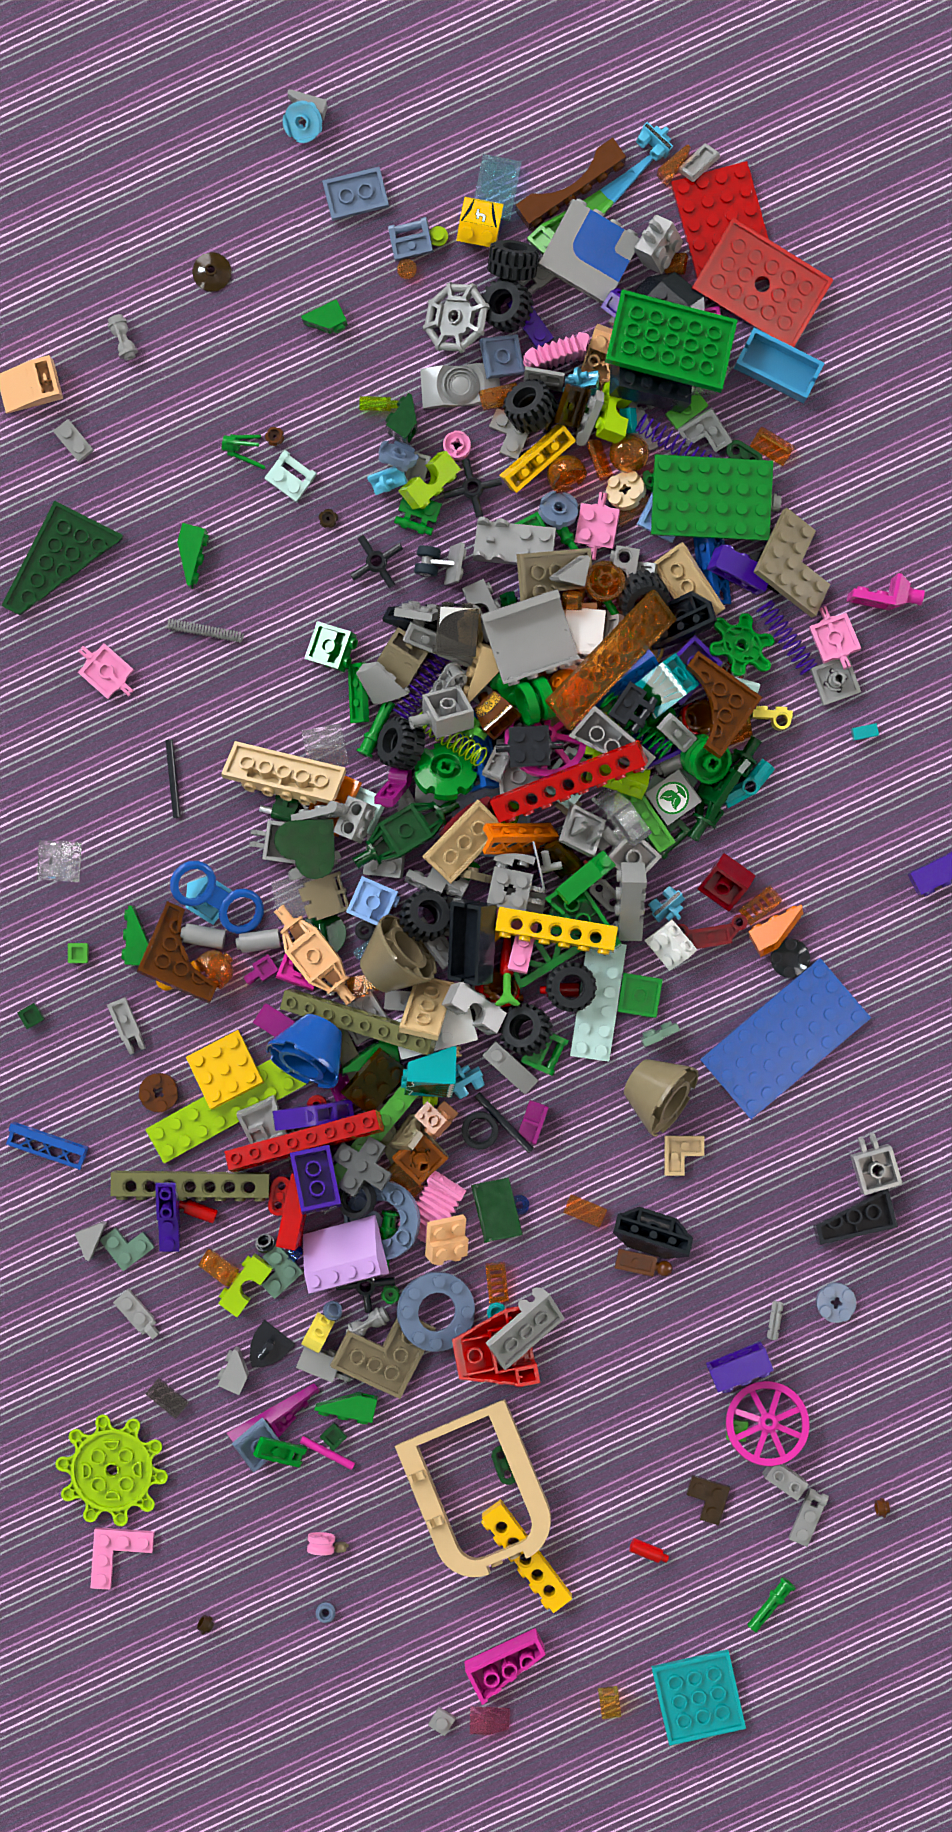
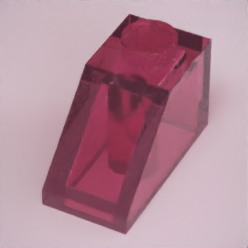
M471 1706L470 1734L491 1735L509 1729L510 1708Z

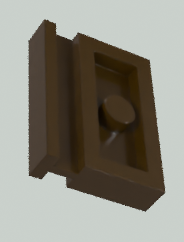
M566 383L553 422L579 428L592 390Z
M559 839L545 845L544 848H538L537 854L541 859V852L548 850L551 863L561 861L562 869L554 871L560 879L565 875L569 876L576 873L584 866V863L567 845L559 842Z

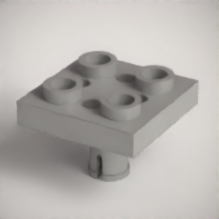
M409 601L408 603H402V606L396 607L394 616L411 618L413 623L424 627L425 621L433 622L440 619V608L436 604L421 606L420 602Z
M840 659L810 669L823 706L861 693L852 665L844 670Z

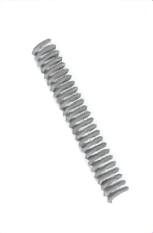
M170 618L168 619L167 627L165 626L169 630L184 631V633L190 632V634L196 633V635L211 636L212 638H221V640L227 639V641L233 640V642L239 641V643L242 642L244 633L241 636L240 631L237 639L238 631H236L234 638L235 630H233L232 637V630H230L228 637L229 629H227L226 636V629H224L222 635L223 629L221 628L220 630L219 627L217 629L213 626L210 632V625L207 631V625L204 630V624L200 633L201 624H199L197 632L198 623L194 631L195 623H193L191 630L192 622H190L189 626V622L186 625V621L183 623V621L180 622L178 620L177 622L176 619L174 621Z

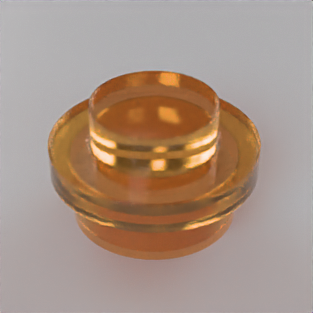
M403 259L399 262L397 272L401 278L411 279L416 274L417 267L412 260Z

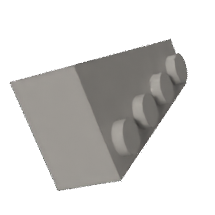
M595 705L569 735V737L602 753L636 741ZM642 746L648 760L647 765L644 766L645 769L640 771L643 773L656 757ZM620 758V762L630 765L627 758Z
M621 862V868L616 873V881L620 882V887H616V899H619V904H615V916H618V921H614V926L618 927L617 933L620 941H642V915H644L645 888L647 887L645 863Z

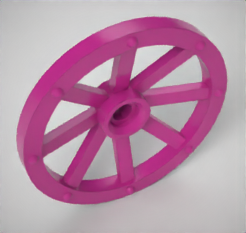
M556 705L557 710L565 713L567 717L553 727L551 726V719L544 720V725H549V734L552 742L559 740L579 745L575 757L570 760L563 749H554L564 762V766L556 769H547L548 766H541V769L521 767L522 771L532 776L543 778L578 764L581 761L586 745L569 737V735L557 733L558 730L573 721L576 727L582 721L574 709L562 708ZM537 723V724H534V725H532V726H542V725H541L540 723ZM509 728L504 732L505 744H508Z
M771 1381L757 1382L743 1388L731 1401L726 1414V1431L733 1448L744 1459L760 1466H777L793 1459L804 1447L809 1434V1416L803 1401L787 1386ZM756 1390H775L768 1413L761 1403ZM783 1393L793 1401L796 1407L775 1416L780 1395ZM750 1394L761 1416L737 1409L736 1407L746 1395ZM800 1413L802 1422L801 1433L778 1422ZM734 1415L758 1422V1424L735 1435L733 1418ZM765 1420H771L772 1425L767 1426ZM775 1430L799 1439L789 1453L785 1454ZM757 1431H762L754 1455L745 1450L739 1443V1440ZM769 1433L780 1456L778 1458H760Z

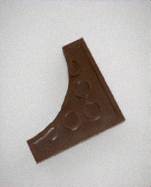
M698 651L686 669L701 683L711 705L712 725L709 737L703 748L720 759L763 697Z
M167 901L136 972L210 1003L218 984L206 978L190 963L180 937L185 909Z

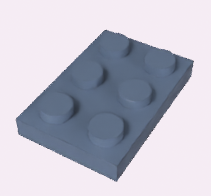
M380 167L322 181L332 221L389 207Z

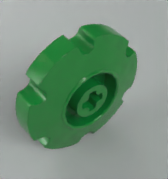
M436 743L434 744V749H424L420 761L414 767L416 771L414 779L418 788L424 794L433 793L434 799L442 801L456 800L458 794L466 795L474 787L477 780V772H474L473 769L477 766L470 763L471 758L465 760V754L459 757V751L453 753V747L447 749V743L445 745ZM465 748L461 750L460 755L464 753ZM468 752L466 759L471 755L470 752Z

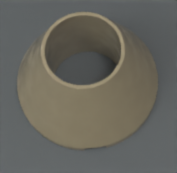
M385 915L379 920L360 959V967L367 980L375 988L385 993L429 982L434 978V974L437 973L435 959L421 940L419 942L415 941L414 936L412 938L408 937V931L404 932V925H400L401 919L392 915Z
M650 1059L643 1060L634 1069L625 1085L624 1096L649 1134L656 1137L658 1136L657 1132L661 1131L664 1133L676 1121L690 1100L688 1094L691 1087L695 1089L699 1073L697 1069L691 1066Z

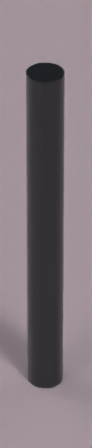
M173 739L165 740L172 814L173 818H181Z
M480 1092L475 1095L474 1098L528 1153L534 1150V1147Z

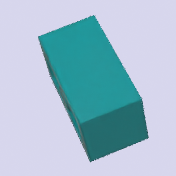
M636 408L619 409L620 415L629 419L626 434L638 433L635 432L637 427Z
M877 723L851 729L853 741L879 736Z

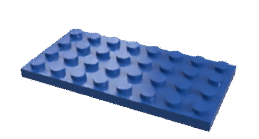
M818 958L802 974L793 979L700 1058V1060L746 1115L753 1119L871 1017L823 960Z

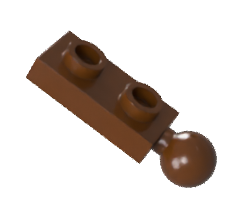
M618 1248L614 1266L616 1269L652 1277L654 1276V1271L666 1277L673 1270L671 1263L668 1261L656 1263L657 1256Z

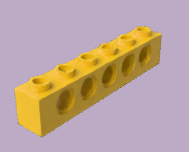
M499 907L495 931L499 933V937L503 938L517 936L519 937L518 940L530 942L531 939L539 940L538 943L550 945V942L558 943V947L562 948L576 946L580 951L589 952L590 949L598 950L597 953L609 955L610 952L614 953L618 927ZM516 920L523 923L519 930H514L511 927L512 923ZM534 924H540L542 930L539 933H533L531 927ZM552 928H561V935L557 937L551 935ZM578 930L582 936L578 940H573L570 937L571 932ZM599 934L602 939L599 943H593L590 940L591 935Z
M501 1499L482 1513L483 1520L481 1522L487 1531L491 1530L495 1535L493 1539L499 1547L503 1546L505 1548L510 1546L511 1544L508 1543L510 1538H517L521 1541L528 1536ZM499 1522H505L507 1527L501 1530L496 1525ZM539 1550L527 1561L521 1560L520 1556L510 1560V1562L514 1561L517 1564V1571L522 1578L526 1577L529 1580L531 1590L535 1594L539 1593L542 1597L541 1603L547 1610L550 1608L555 1613L572 1600V1593ZM539 1569L543 1573L541 1576L536 1577L532 1572ZM547 1585H552L554 1590L546 1592L544 1588Z

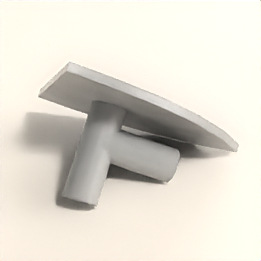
M532 841L538 874L544 891L545 886L542 873L562 869L561 861L551 863L549 851L544 850L541 852L543 865L540 866L535 842Z

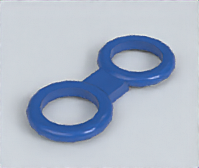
M187 861L173 872L170 880V890L173 897L180 904L190 907L199 906L205 902L219 910V919L222 926L235 934L248 933L261 923L264 915V905L261 898L254 891L248 889H236L229 893L217 886L213 869L206 863ZM191 869L203 871L208 878L206 890L196 898L185 897L179 890L181 876ZM237 898H249L255 904L253 919L249 923L239 926L229 922L227 917L229 905Z

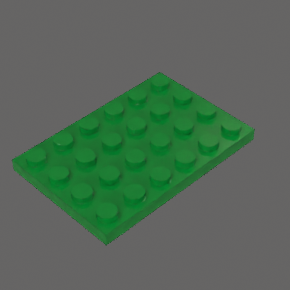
M622 289L605 363L721 393L738 320Z
M655 454L650 535L768 541L770 538L773 461Z

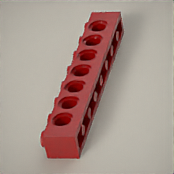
M636 740L494 796L490 803L498 822L505 821V823H510L516 820L518 815L528 816L535 812L534 809L539 807L546 809L552 806L554 801L559 800L563 802L570 799L572 794H584L589 791L590 787L595 785L597 788L608 784L607 781L614 778L617 781L626 777L628 772L638 773L645 769L644 766L647 765L648 760L640 741ZM620 758H627L630 765L623 766L620 763ZM608 765L611 768V772L604 773L601 766ZM584 772H589V773H591L593 779H592V780H586V779H584L583 773H584ZM566 779L572 780L574 787H567L564 781ZM546 787H553L556 790V794H549ZM528 794H535L538 801H530ZM510 801L518 802L519 808H512Z
M372 1110L227 1150L224 1153L228 1170L239 1172L290 1158V1153L326 1145L330 1147L342 1142L384 1132V1126L380 1112Z

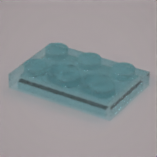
M483 154L474 198L504 204L501 220L510 222L522 161Z

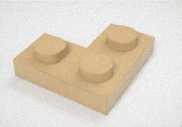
M664 1135V1175L685 1176V1156H704V1136Z

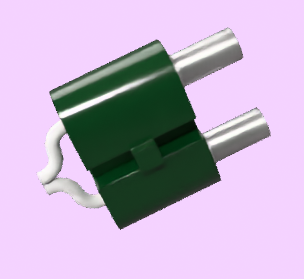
M276 795L273 807L260 805L259 812L271 814V819L289 822L291 821L292 814L299 813L298 808L301 803L296 799L286 801L280 795Z

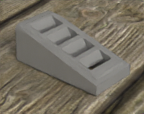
M291 89L288 90V98L293 103L296 101L313 102L321 114L322 121H324L328 108L325 99Z

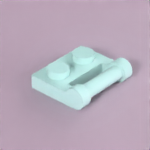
M284 450L266 475L265 480L297 503L317 473L307 469L292 458L288 451ZM286 462L306 477L305 480L302 482L283 468L284 463Z

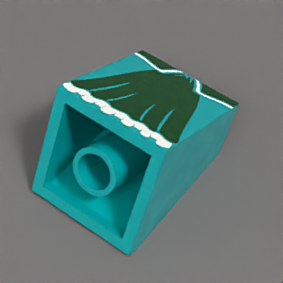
M675 653L660 663L635 685L647 692L644 700L649 702L651 697H655L658 700L655 711L648 716L653 721L700 684Z
M452 1046L408 1062L407 1069H403V1076L401 1078V1088H405L404 1095L452 1098L456 1082L457 1047Z

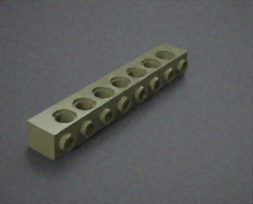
M294 988L284 991L280 1006L282 1010L301 1016L306 1014L317 1015L330 1021L336 1027L425 1055L434 1052L436 1040L399 1032L400 1021L346 1006L345 1004Z
M123 1170L111 1172V1196H116L117 1200H127L128 1196H136V1200H147L148 1197H155L156 1200V1191H151L147 1188L148 1181H154L155 1183L173 1181L177 1186L178 1200H187V1197H195L196 1201H205L207 1197H214L215 1201H226V1198H234V1201H246V1198H254V1201H266L271 1191V1172ZM132 1180L136 1183V1190L128 1188V1181ZM188 1181L195 1183V1191H189L186 1188ZM206 1182H213L216 1186L215 1191H208ZM226 1182H233L235 1184V1191H228L225 1187ZM246 1182H252L255 1185L253 1192L245 1189Z

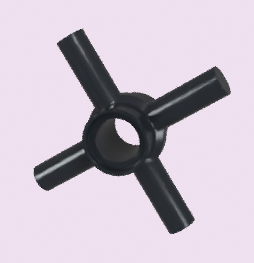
M464 459L462 464L466 480L462 487L443 491L444 498L448 499L465 495L472 500L476 518L483 517L479 497L483 490L501 486L502 481L501 478L481 482L479 479L474 478L470 459ZM470 484H475L478 486V490L471 493L467 490V487Z
M364 535L360 536L358 541L368 556L366 564L351 573V578L355 581L367 572L372 571L381 575L389 589L394 587L396 584L385 568L387 560L402 551L403 547L398 543L384 553L374 551ZM375 557L381 558V565L373 566L371 564L372 559Z
M395 1277L370 1278L336 1287V1291L356 1289L359 1294L363 1295L365 1313H371V1293L376 1287L395 1285ZM363 1281H368L370 1285L365 1287L362 1286L360 1283Z

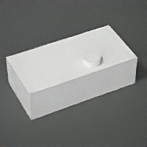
M470 1007L467 1013L459 1015L447 1009L434 1051L478 1040L476 1029L472 1025L474 1021ZM398 1046L401 1060L422 1054Z

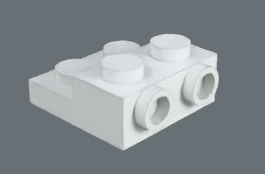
M670 920L645 940L669 971L680 965L697 951L692 942L673 920Z

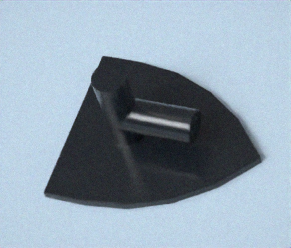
M266 1320L258 1327L250 1345L252 1368L265 1367L276 1363L295 1345L293 1341Z

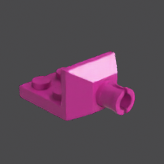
M898 573L891 579L889 592L877 590L875 593L870 592L869 588L858 586L857 589L854 588L848 594L846 602L884 610H892L906 603H914L921 606L925 590L910 587L911 583L903 574Z

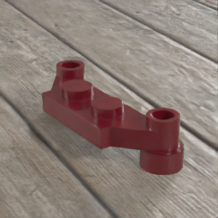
M738 914L732 918L729 924L693 930H689L685 924H677V926L683 929V933L695 948L700 949L731 944L733 937L740 930L747 927L748 920L744 915ZM737 919L742 921L740 926H737L735 923Z

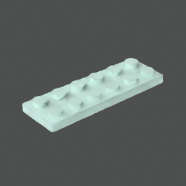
M621 944L619 948L614 950V953H609L606 956L597 953L598 950L594 949L585 952L584 966L593 973L592 975L596 979L597 990L595 991V998L591 1001L592 1003L586 1006L585 1009L576 1012L570 1056L609 1062L627 945ZM581 982V985H580L579 995H580L581 992H582V987H583V986H582V982Z

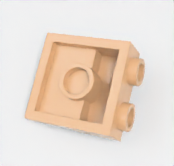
M463 1214L427 1222L425 1256L432 1264L443 1265L444 1261H460L462 1257L467 1256L469 1239L465 1236L466 1217Z

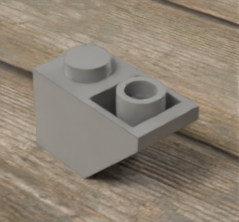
M236 1346L233 1351L229 1350L225 1359L228 1362L225 1369L221 1368L217 1379L220 1380L218 1386L240 1395L249 1371L240 1348Z

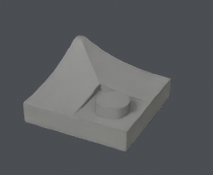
M275 1094L259 1103L237 1111L236 1116L250 1144L289 1134L288 1129L275 1131L272 1111L280 1110Z

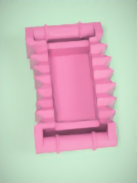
M579 332L577 337L572 335L570 339L568 337H565L564 340L559 338L557 343L552 341L550 345L546 343L543 347L538 345L537 350L533 347L530 348L524 355V367L544 370L550 368L552 370L553 366L556 368L559 364L564 366L565 362L569 364L571 360L573 362L576 359L583 361L589 347V334Z
M434 1171L427 1178L428 1185H424L422 1195H419L420 1201H416L420 1212V1230L417 1238L426 1243L427 1222L453 1217L451 1213H456L455 1207L459 1206L457 1201H461L466 1192L465 1189L437 1171Z

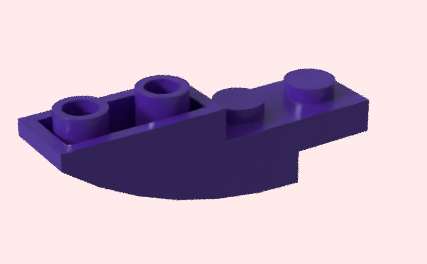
M349 1099L272 1111L275 1131L317 1126L354 1116L353 1104Z
M156 1182L159 1252H179L180 1211L176 1183Z

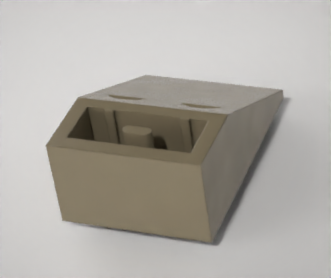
M398 627L377 662L382 664L389 673H392L396 677L395 682L404 689L409 687V684H411L430 652L404 642L403 637L406 632Z

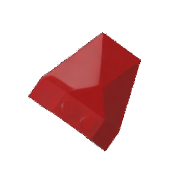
M518 1306L506 1308L452 1339L459 1379L514 1385L517 1387L540 1383L533 1348L529 1349L509 1368L504 1370L486 1344L491 1337L521 1312Z

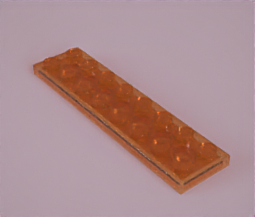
M651 590L545 700L566 729L572 730L677 620L656 590Z

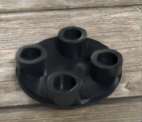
M785 939L778 949L771 952L772 967L783 977L794 978L799 976L808 968L810 963L808 948L796 939Z

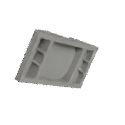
M483 363L461 366L442 365L420 369L423 409L501 404L500 379H486Z

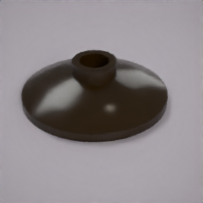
M209 252L201 255L195 261L192 274L195 283L201 289L208 292H216L228 285L232 270L229 261L223 255ZM210 267L215 268L213 273L208 272Z

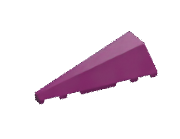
M313 1383L227 1432V1435L234 1442L257 1421L263 1418L279 1438L296 1419L295 1414L302 1407L306 1408L309 1405L307 1401L315 1393L318 1394L320 1390Z

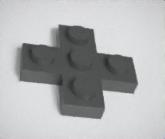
M369 1136L361 1150L357 1152L342 1142L332 1158L348 1169L338 1187L353 1197H356L365 1181L383 1191L393 1175L377 1164L387 1146Z

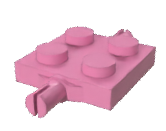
M599 492L598 504L581 503L574 542L590 547L592 560H596L597 549H614L620 509L610 508L605 505L608 493Z
M827 606L821 607L819 611L823 620L809 626V630L823 664L840 659L843 669L846 670L851 667L847 656L860 651L861 646L847 613L839 616H830Z
M105 643L93 653L86 649L85 646L79 649L78 652L87 660L78 673L107 699L119 689L127 696L131 694L126 689L133 693L134 690L126 684V680L134 669Z

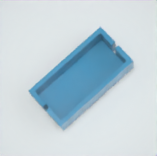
M753 328L734 369L804 404L825 363Z

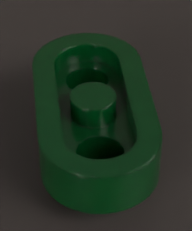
M733 440L726 448V455L731 459L763 460L762 455L740 440ZM732 449H738L739 454H733Z
M496 1446L492 1450L491 1458L497 1476L503 1484L511 1485L516 1482L505 1454L503 1459L497 1457L499 1452L504 1453L502 1446ZM505 1471L511 1472L509 1478L504 1477Z

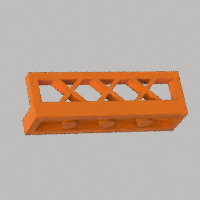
M485 823L483 831L488 840L482 851L484 854H534L532 841L535 842L536 850L538 851L539 846L546 842L549 844L557 840L559 836L551 823ZM494 843H500L499 845L492 847ZM512 843H516L515 845H513V846H511V847H507V846H509V845L512 844Z

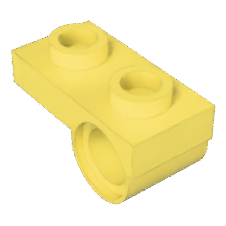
M756 706V709L751 713V719L771 720L772 727L775 730L782 731L791 724L793 711L787 710L788 707H776V710H768L767 706ZM778 716H783L786 719L785 726L777 724L776 719Z
M317 1312L301 1344L319 1353L335 1321H330L324 1315Z

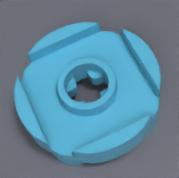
M296 101L289 105L283 115L284 130L289 137H293L299 143H307L315 139L322 131V118L316 105L313 102ZM301 117L306 120V127L303 124H299L298 121Z

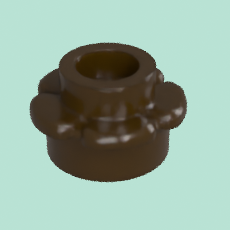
M325 509L318 517L320 525L324 528H333L338 520L337 514L331 509Z
M206 1615L200 1618L197 1630L201 1631L202 1635L212 1630L214 1626L213 1618Z

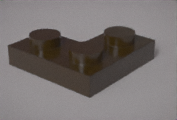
M692 1475L686 1494L704 1500L699 1519L719 1526L730 1486Z

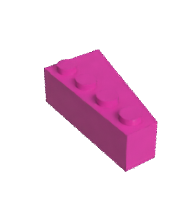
M536 1628L466 1660L465 1672L481 1704L484 1705L492 1695L499 1693L502 1687L514 1681L517 1675L524 1670L526 1671L546 1655L544 1644Z

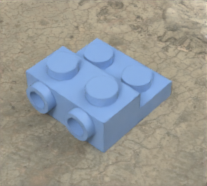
M362 876L346 912L377 925L383 916L391 915L389 913L392 907H397L400 897L397 896L399 892Z

